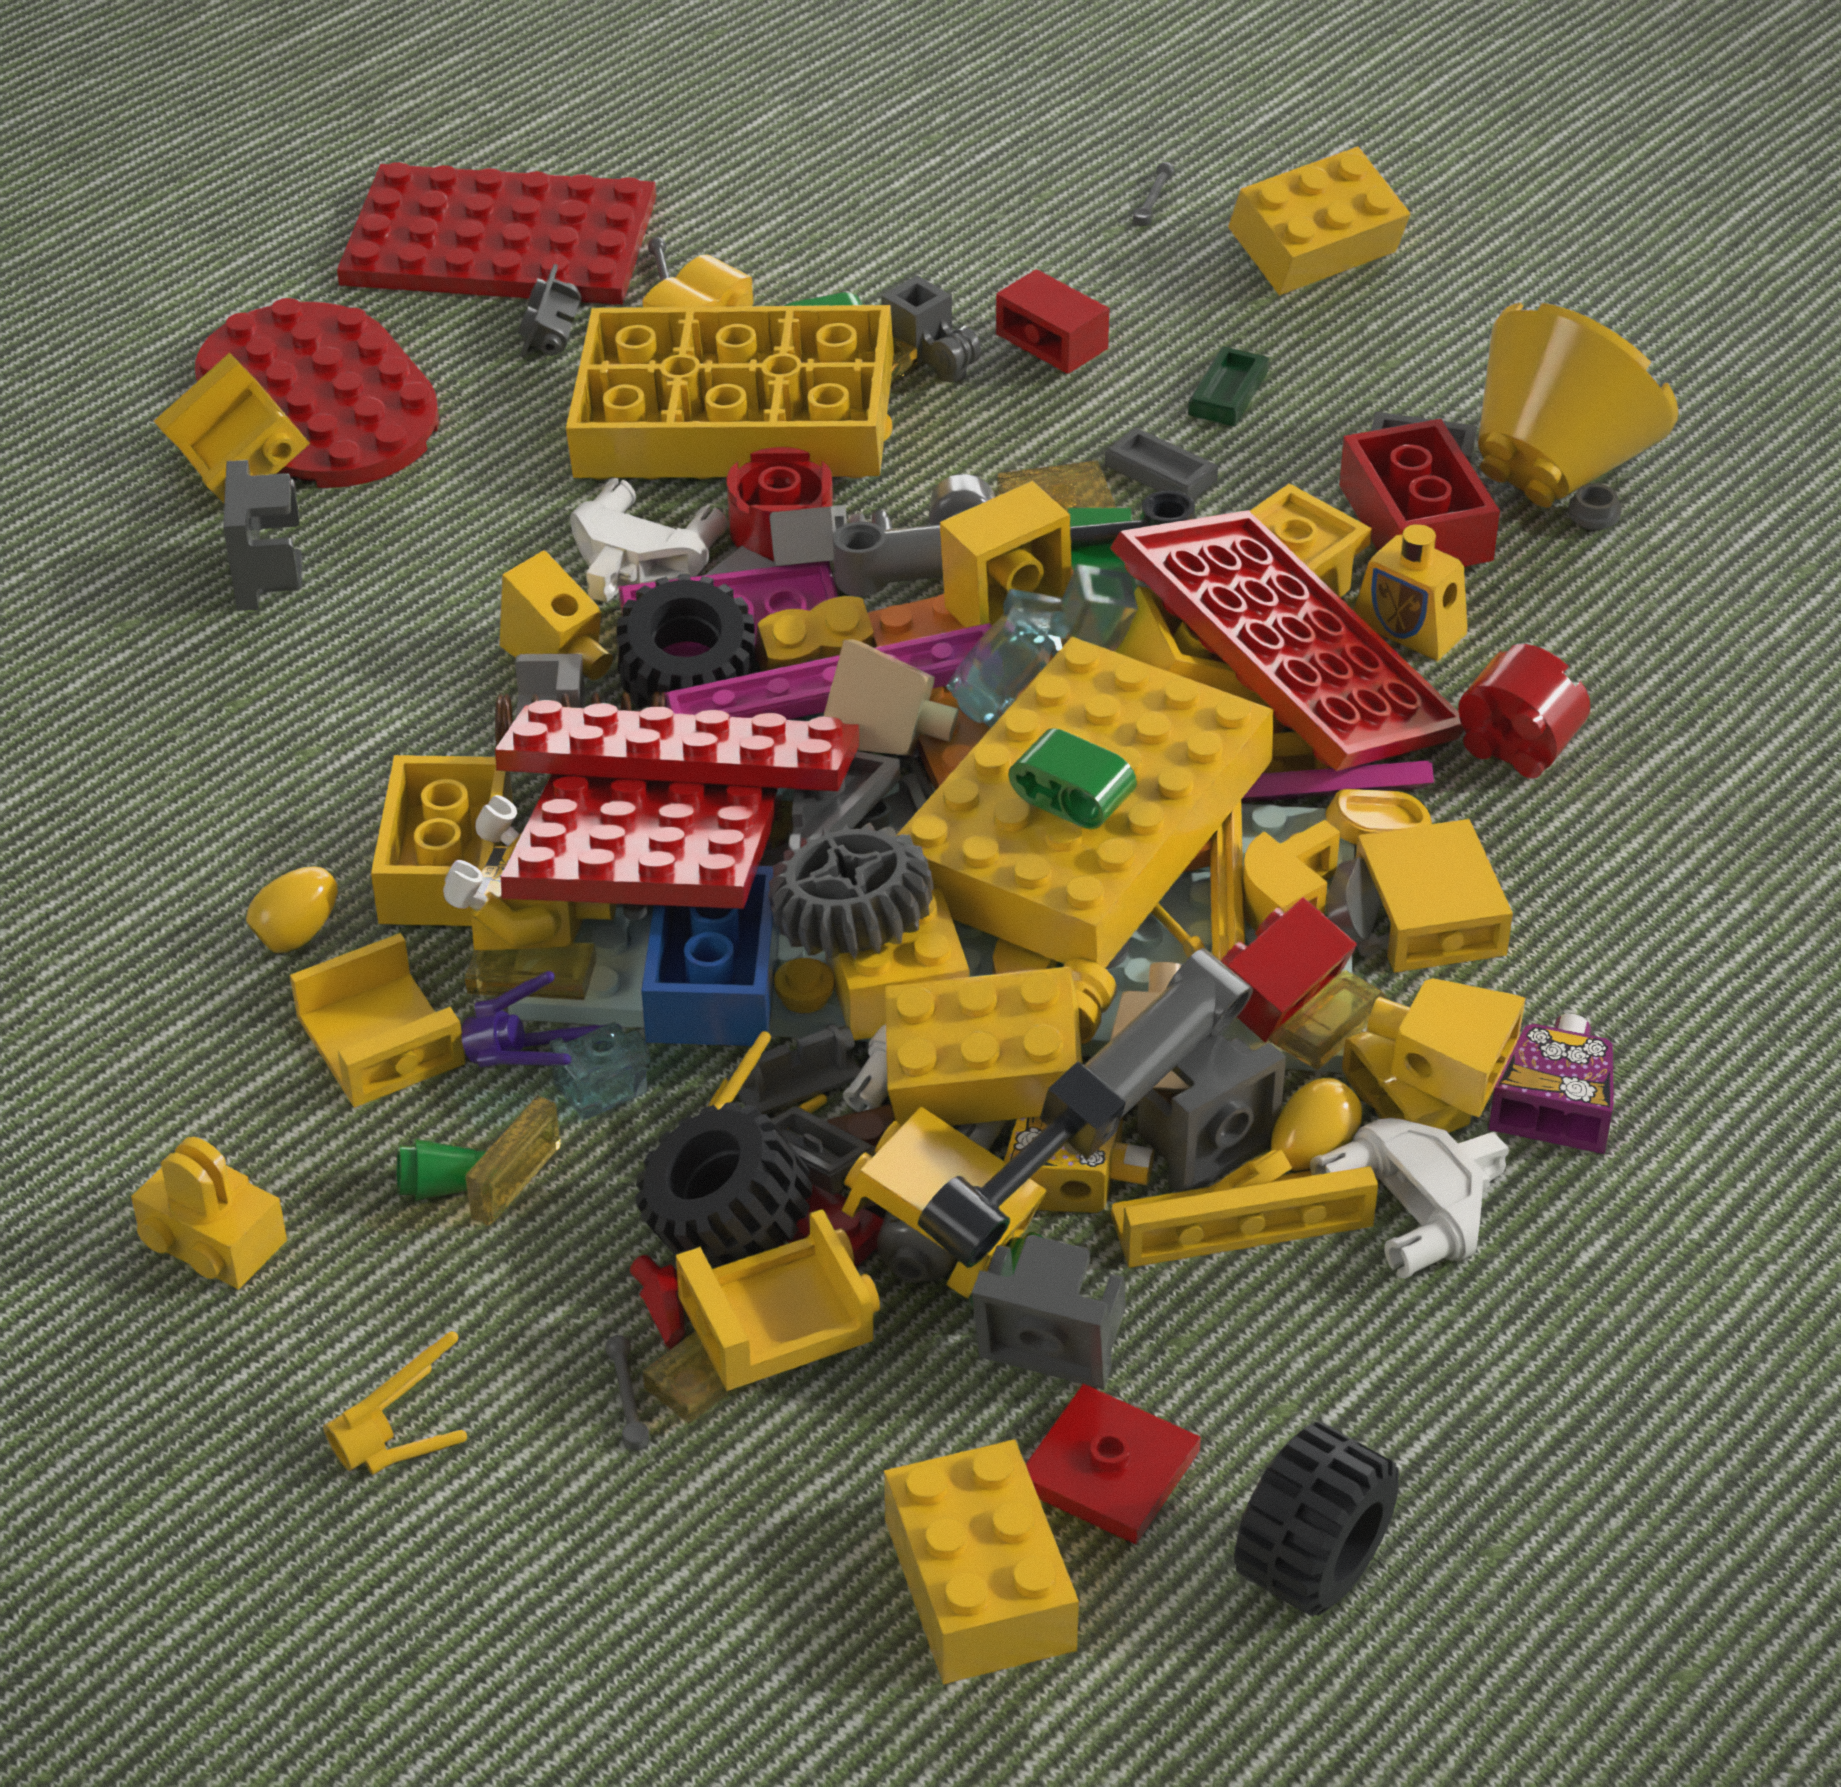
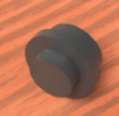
M1586 484L1580 487L1576 495L1571 498L1568 513L1570 518L1581 527L1591 531H1599L1615 525L1621 517L1622 508L1618 501V495L1612 488L1603 484Z

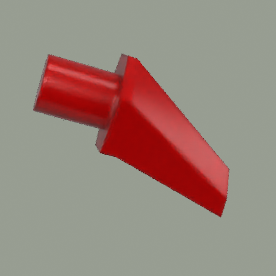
M641 1255L631 1264L630 1274L643 1286L639 1295L644 1300L666 1346L671 1350L679 1343L685 1333L683 1305L678 1294L677 1270L671 1264L661 1268L649 1255Z

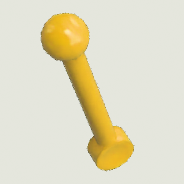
M1157 903L1151 913L1183 945L1187 958L1196 951L1205 948L1198 936L1194 935L1191 937Z

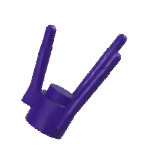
M546 971L494 999L476 1002L475 1012L477 1016L468 1017L463 1023L462 1043L470 1061L478 1064L480 1068L498 1064L566 1066L572 1060L569 1054L518 1050L529 1046L615 1036L621 1033L622 1027L620 1024L614 1023L525 1033L520 1018L515 1014L509 1015L502 1010L553 982L555 978L554 973Z

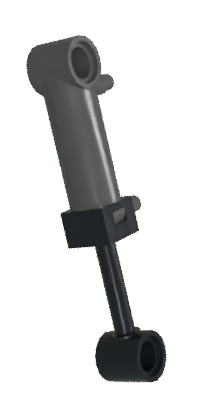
M1168 490L1155 492L1147 496L1142 502L1140 520L1070 527L1071 548L1113 544L1120 531L1195 519V502L1190 496L1182 492ZM876 511L872 515V523L863 521L847 523L839 527L833 534L835 583L838 589L845 594L868 596L880 592L891 582L943 577L940 524L893 529L888 514L885 511Z
M1205 948L1196 951L1174 974L1166 989L1085 1065L1077 1061L1048 1088L1040 1120L1047 1125L1044 1130L982 1188L971 1185L962 1176H956L947 1182L922 1211L918 1220V1226L966 1268L976 1265L995 1247L1010 1224V1218L1000 1210L999 1206L1063 1146L1068 1153L1073 1155L1080 1153L1088 1160L1117 1132L1121 1118L1209 1034L1212 1036L1220 1034L1235 1020L1249 1001L1253 988Z

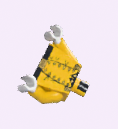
M498 795L493 796L488 805L483 806L476 819L475 828L477 834L484 840L490 842L502 841L506 846L494 847L482 873L472 864L457 860L453 863L445 878L446 885L443 890L446 901L451 906L464 909L470 906L474 950L566 947L573 944L583 919L613 920L616 913L617 903L502 899L500 876L522 832L519 834L510 827L517 814L515 806L508 799Z

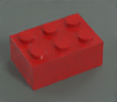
M1442 419L1362 432L1343 437L1339 486L1360 522L1372 528L1371 540L1377 551L1383 548L1396 535H1403L1404 529L1408 526L1425 525L1433 529L1436 534L1434 549L1459 559L1464 567L1494 561L1500 510Z

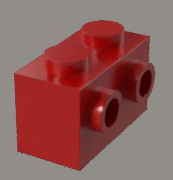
M1035 269L996 293V335L1061 371L1070 374L1108 349L1110 308Z
M1304 897L1287 912H1284L1279 907L1272 911L1256 930L1255 935L1257 938L1250 945L1246 946L1242 941L1238 942L1221 960L1223 964L1253 988L1249 1001L1237 1018L1265 1043L1340 976L1357 946L1355 941Z

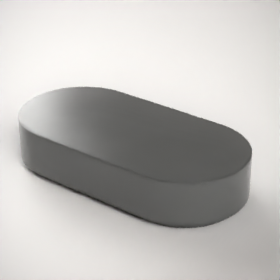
M1358 857L1338 865L1326 896V911L1328 919L1356 943L1368 940L1380 909V896L1364 859Z

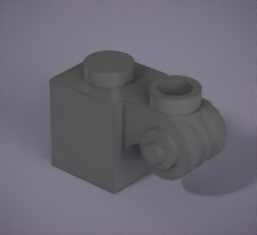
M918 275L881 295L882 305H890L894 352L916 365L925 362L937 370V376L943 381L957 382L964 379L968 365L973 364L980 358L981 345L978 337L969 327L961 326L952 331V295Z

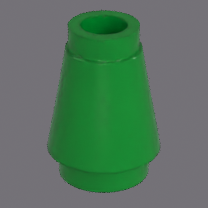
M414 1139L412 1145H398L396 1157L398 1195H413V1200L419 1201L470 1191L475 1188H487L489 1162L487 1150L475 1151L471 1148Z

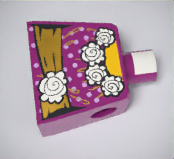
M1576 1014L1559 1016L1555 1021L1554 1028L1534 1023L1525 1026L1494 1087L1488 1130L1605 1154L1614 1107L1613 1044L1607 1038L1590 1035L1591 1026L1589 1022Z

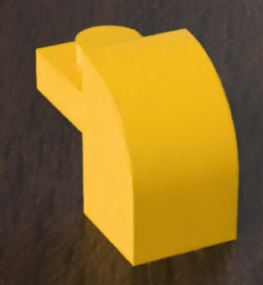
M1323 820L1303 832L1293 834L1281 844L1265 831L1254 838L1245 852L1242 887L1244 917L1255 931L1276 908L1279 907L1284 912H1287L1302 897L1307 899L1325 915L1326 880L1332 878L1337 869L1340 831L1326 820Z

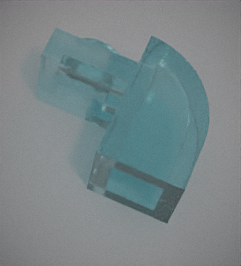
M1080 564L1076 565L1062 598L1009 589L1003 603L1010 641L1033 648H1050L1053 657L1071 637L1115 651L1124 640L1138 610L1128 573Z
M1012 605L966 655L953 673L946 688L952 692V696L957 699L960 709L970 719L979 723L984 722L991 728L1014 703L1018 693L1048 664L1055 641Z

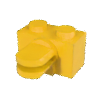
M187 1137L175 1149V1153H170L161 1162V1168L131 1196L138 1235L150 1249L157 1253L167 1252L190 1264L201 1276L208 1279L217 1278L238 1290L287 1241L280 1198L250 1184L248 1176L226 1166L224 1156L214 1146L197 1137Z

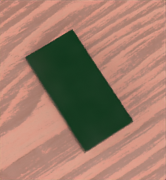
M1222 346L1189 400L1188 416L1236 427L1268 373L1269 357Z

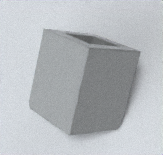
M845 505L771 513L770 525L775 566L834 560L833 534L839 527L847 524Z
M519 654L516 656L515 668L518 687L516 718L525 705L531 704V698L534 693L538 695L539 701L552 700L561 703L562 695L566 693L569 696L571 708H584L586 695L582 654Z

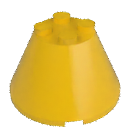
M1520 302L1505 308L1492 328L1478 439L1479 451L1484 458L1480 464V469L1487 477L1496 482L1504 483L1508 481L1515 487L1523 490L1528 499L1533 503L1547 508L1551 507L1555 500L1566 497L1580 487L1665 439L1678 420V404L1669 384L1664 383L1660 388L1646 371L1651 361L1611 329L1587 316L1564 307L1542 303L1537 311L1521 310L1523 304Z

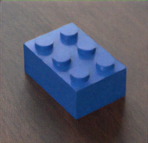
M773 866L758 867L744 909L653 905L641 990L646 1043L752 1046L761 1032L766 1031L769 1033L780 936L779 928L774 923L768 892L770 891L769 881L773 878Z

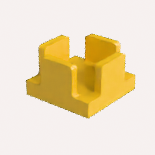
M1290 483L1250 510L1261 523L1336 595L1342 597L1350 590L1353 559L1370 545L1372 528Z

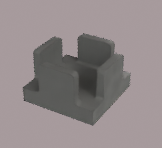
M248 460L227 461L223 528L237 611L258 610L259 595L263 592L291 591L302 588V551L294 549L291 538L261 539L259 532L261 529L296 527L299 525L300 515L295 482L286 473L251 476Z
M1209 1034L1172 1069L1191 1088L1173 1097L1172 1106L1153 1088L1138 1102V1134L1168 1162V1184L1176 1192L1200 1189L1271 1147L1273 1129L1282 1109L1286 1056L1270 1042L1252 1051L1239 1038L1228 1041L1221 1034L1216 1036Z
M1030 1235L1025 1240L1013 1273L1011 1248L997 1245L988 1271H979L972 1290L979 1357L1080 1384L1084 1383L1088 1386L1104 1390L1112 1368V1346L1126 1306L1124 1277L1111 1274L1102 1300H1094L1079 1295L1090 1263V1252L1088 1249Z

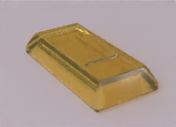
M1344 970L1269 1037V1042L1314 1069L1319 1070L1345 1046L1346 1038L1360 1033L1367 1027L1371 1010L1377 998L1390 999L1380 989Z

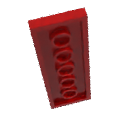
M542 700L523 707L495 748L496 771L838 792L860 746L859 724H845L838 718L827 716L817 717L810 721L786 720L784 716L775 713L759 714L753 718L730 717L727 712L720 710L702 711L696 715L674 714L671 709L666 707H649L640 712L618 710L614 705L605 703L593 704L585 708L562 707L561 703L556 701Z

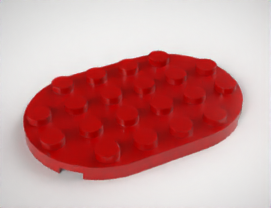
M282 298L275 301L271 306L247 313H236L228 317L226 323L215 330L202 344L195 360L196 381H199L229 353L257 380L310 443L277 474L286 473L290 475V478L294 476L306 481L316 480L317 488L355 486L392 475L422 456L427 450L426 441L433 431H438V403L432 384L386 329L372 317L366 315L365 311L360 308H349L323 302H299L293 298Z

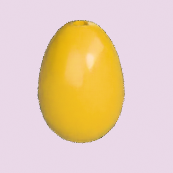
M303 867L290 871L273 880L259 891L248 907L246 923L273 953H288L309 942L330 916L336 903L338 885L333 876L322 867Z
M1319 1078L1305 1084L1291 1096L1282 1109L1273 1129L1271 1150L1276 1149L1278 1151L1281 1149L1292 1166L1291 1170L1293 1171L1310 1169L1312 1158L1329 1153L1352 1141L1362 1121V1105L1359 1098L1346 1084L1335 1078Z

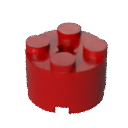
M789 447L761 449L750 454L751 462L746 463L739 469L738 462H736L730 468L727 475L729 534L737 548L743 546L774 562L770 525L771 513L833 506L832 473L830 468L823 461L822 467L810 461V453L801 449Z
M1529 644L1512 645L1508 651H1499L1492 658L1459 701V719L1466 733L1463 737V744L1477 758L1488 759L1494 756L1512 764L1522 776L1530 779L1538 778L1544 770L1552 765L1587 720L1590 713L1588 692L1581 680L1575 687L1564 674L1569 666L1553 653Z

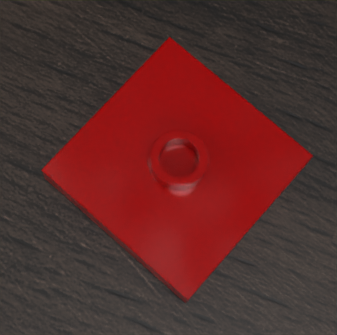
M1083 1383L1025 1465L1039 1500L1137 1545L1200 1452L1201 1436Z

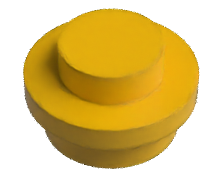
M798 958L790 960L780 966L774 976V989L777 996L781 999L783 1005L793 1012L812 1013L820 1010L826 1005L834 991L833 971L827 964L816 959Z

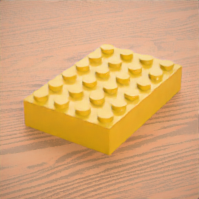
M890 305L592 308L566 425L573 478H593L597 480L645 478L653 480L672 477H694L697 479L727 477L730 468L736 462H738L739 469L746 463L751 462V453L773 447L796 448L810 453V461L818 464L820 467H822L823 461L830 468L832 477L862 478L865 476H880L894 359Z
M1071 637L897 835H910L913 845L922 848L923 855L927 858L928 867L931 871L933 888H942L952 919L1063 964L1072 959H1086L1106 968L1272 762L1273 709ZM1051 728L1061 729L1121 756L1133 769L1137 779L1135 790L1099 828L1085 829L1026 802L1013 789L1008 776L1010 767L1046 730Z

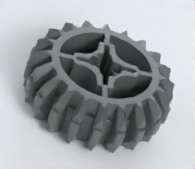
M867 823L861 829H851L846 824L841 831L831 833L823 829L821 837L816 839L801 838L800 849L784 851V861L773 866V878L769 881L770 891L768 892L774 923L778 926L780 934L788 937L791 947L804 946L808 956L825 951L830 960L835 959L840 953H850L856 959L861 951L871 949L879 954L881 945L888 942L901 944L903 933L918 931L919 919L929 916V905L933 899L931 891L934 888L927 858L923 855L921 847L913 845L910 835H896L893 827H885L875 831L871 823Z

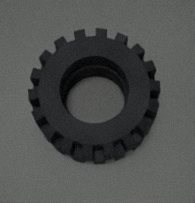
M678 574L679 580L669 581L667 576L656 579V587L651 589L644 585L636 591V600H627L622 608L623 617H618L616 626L618 674H620L621 686L624 692L631 693V702L638 709L645 706L651 707L652 695L655 691L661 694L663 691L666 693L745 676L755 672V624L753 616L748 614V605L742 597L734 599V590L726 584L715 587L714 579L702 576L700 581L690 579V574ZM679 642H695L710 648L707 652L693 657H678L663 651L667 646Z
M725 1103L719 1110L714 1105L703 1108L699 1115L693 1118L688 1115L678 1122L679 1126L671 1133L667 1131L658 1140L660 1143L655 1151H649L643 1162L647 1168L638 1174L636 1186L640 1190L635 1196L636 1205L642 1212L641 1217L675 1257L677 1254L700 1247L710 1267L714 1269L777 1248L786 1239L792 1240L799 1231V1228L796 1226L798 1220L807 1216L810 1205L806 1199L812 1195V1182L808 1179L810 1172L807 1165L767 1115H762L756 1107L746 1105L741 1108L738 1103Z
M1315 1422L1313 1425L1310 1424L1305 1427L1276 1455L1258 1482L1247 1504L1239 1526L1234 1553V1564L1236 1565L1237 1573L1309 1616H1319L1339 1602L1355 1585L1375 1555L1386 1533L1398 1495L1399 1468L1396 1467V1463L1323 1422Z

